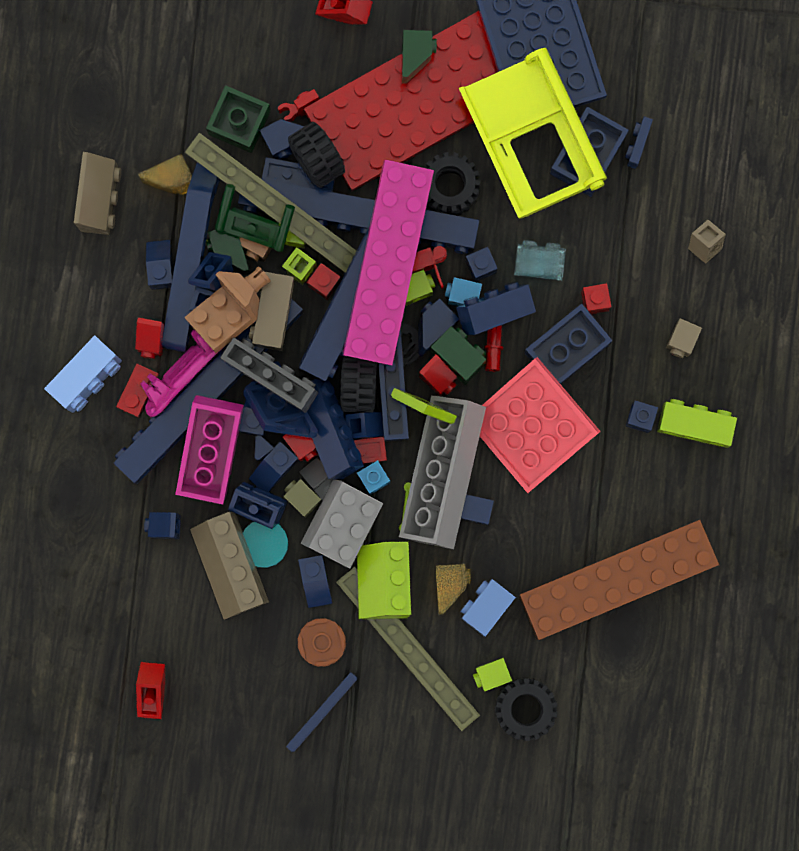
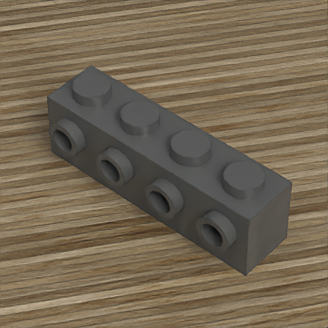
M233 337L220 358L306 413L318 395V392L314 389L316 384L305 377L302 380L294 376L295 371L283 364L282 367H279L273 363L275 358L263 351L259 354L253 350L255 346L247 340L242 339L240 342Z

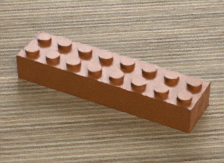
M698 520L519 595V598L536 639L540 640L718 566L719 563L702 523Z

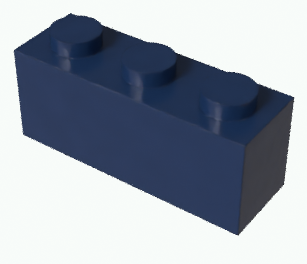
M518 281L504 285V290L498 291V289L487 291L484 293L485 297L480 299L477 296L465 299L463 305L456 307L463 332L466 335H476L536 312L529 285H519Z

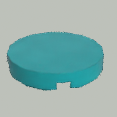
M252 522L243 532L255 566L268 568L277 565L284 559L288 551V538L286 532L279 524L270 529L257 522Z

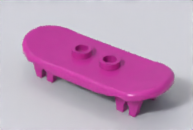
M192 330L190 334L197 344L191 346L163 375L162 380L151 373L147 376L154 388L145 381L140 383L148 396L145 406L148 416L155 417L159 415L171 400L217 354L195 330Z

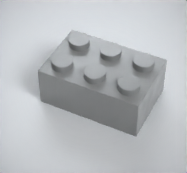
M333 479L301 544L345 567L351 568L383 503L342 481Z

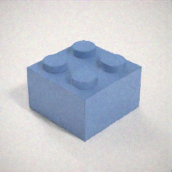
M493 579L489 583L484 581L475 592L479 595L474 602L469 600L460 611L464 614L461 619L483 636L489 633L516 598Z

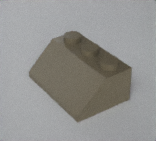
M83 152L74 224L81 232L109 235L110 229H114L115 215L112 214L113 205H117L118 191H115L116 182H120L121 168H118V164L113 159L88 152Z

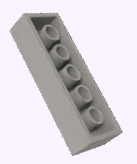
M431 395V403L456 415L457 418L454 424H450L429 415L426 417L399 537L419 543L454 549L486 407L468 400Z

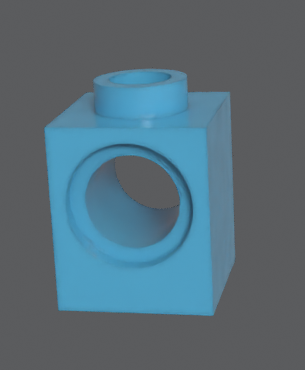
M454 277L453 284H447L445 297L449 298L448 304L461 306L464 304L465 299L475 296L479 299L482 284Z
M378 460L357 472L369 495L390 484V480Z

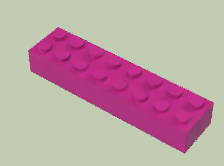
M389 160L383 161L343 349V355L388 365L393 364L434 170Z

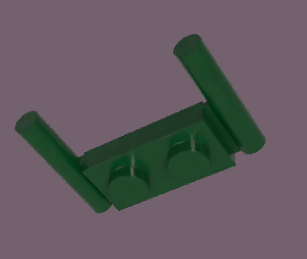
M226 184L215 229L226 231L227 233L282 252L295 207L289 204L285 206L279 226V223L237 208L230 209L235 186L233 184Z

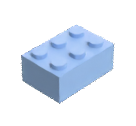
M94 335L44 389L68 411L72 413L75 411L79 412L88 403L86 399L92 393L96 394L104 386L103 381L109 375L112 377L121 368L119 364L122 360Z

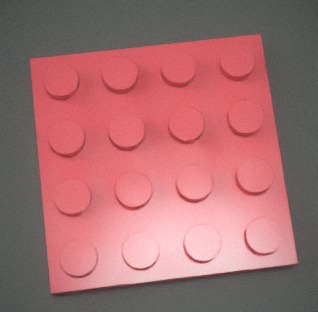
M538 357L482 405L486 407L480 432L481 439L527 493L533 490L601 432Z

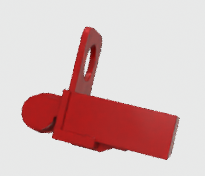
M437 246L433 249V252L431 248L416 252L412 274L421 270L426 272L434 269L441 290H443V283L436 264L445 261L447 257L446 249L442 246Z

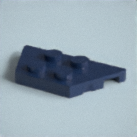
M277 361V362H274L276 365H278L279 367H281V365H280V363H279L278 361ZM255 381L245 387L243 395L263 431L316 438L318 430L307 412H302Z

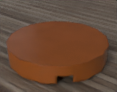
M326 618L308 622L301 629L298 636V649L301 656L308 663L317 667L336 663L343 655L346 647V637L342 628L336 622Z

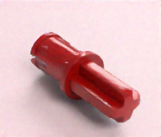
M502 325L489 329L487 332V345L484 346V349L487 350L486 371H500L501 350H503L501 346Z

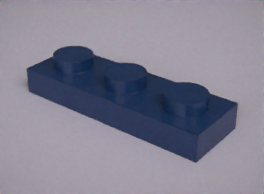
M266 157L262 179L333 192L335 179L324 187L319 188L313 184L299 163Z

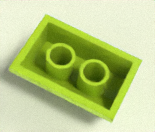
M382 542L362 545L357 554L359 619L408 618L411 615L408 542Z

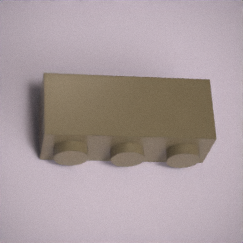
M265 272L271 282L259 290L261 296L256 324L250 327L249 339L252 340V344L255 347L282 351L295 279L293 276Z

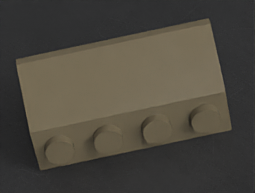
M227 512L190 529L224 620L269 603L236 513Z

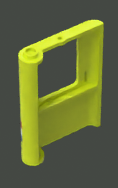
M547 48L538 49L527 55L525 60L469 86L459 88L519 219L589 188L591 191H594L605 185L603 181L607 177ZM552 123L558 132L579 181L542 199H536L510 142L532 130Z

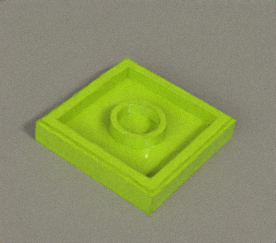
M396 388L392 391V398L423 414L450 424H454L457 418L456 415L425 399Z

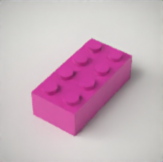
M199 395L195 396L192 402L175 495L224 504L244 405Z

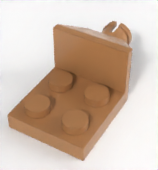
M259 266L245 278L240 273L222 271L216 273L215 275L222 287L185 316L186 321L215 353L219 352L231 342L233 337L236 338L257 320L260 299L256 293L271 282Z

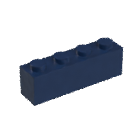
M314 379L311 382L316 384L314 389L318 392V395L307 410L318 430L316 438L312 439L328 479H344L364 467L361 454L352 438V431L347 426L343 410L335 396L333 385L329 380Z

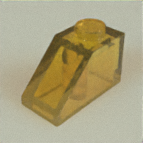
M182 154L138 174L142 183L172 194L179 193L180 195L187 193L192 178Z
M465 564L436 565L438 615L444 614L467 588L466 584L471 583L470 569H465Z

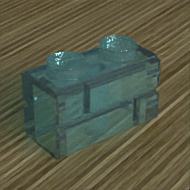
M523 241V244L517 245L514 275L562 280L566 249H562L561 245L556 243H547L546 247L537 246L535 241Z

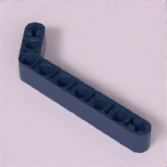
M198 162L187 190L162 338V348L186 352L189 345L192 326L186 321L185 316L191 312L189 307L196 286L188 284V279L203 261L212 204L221 180Z

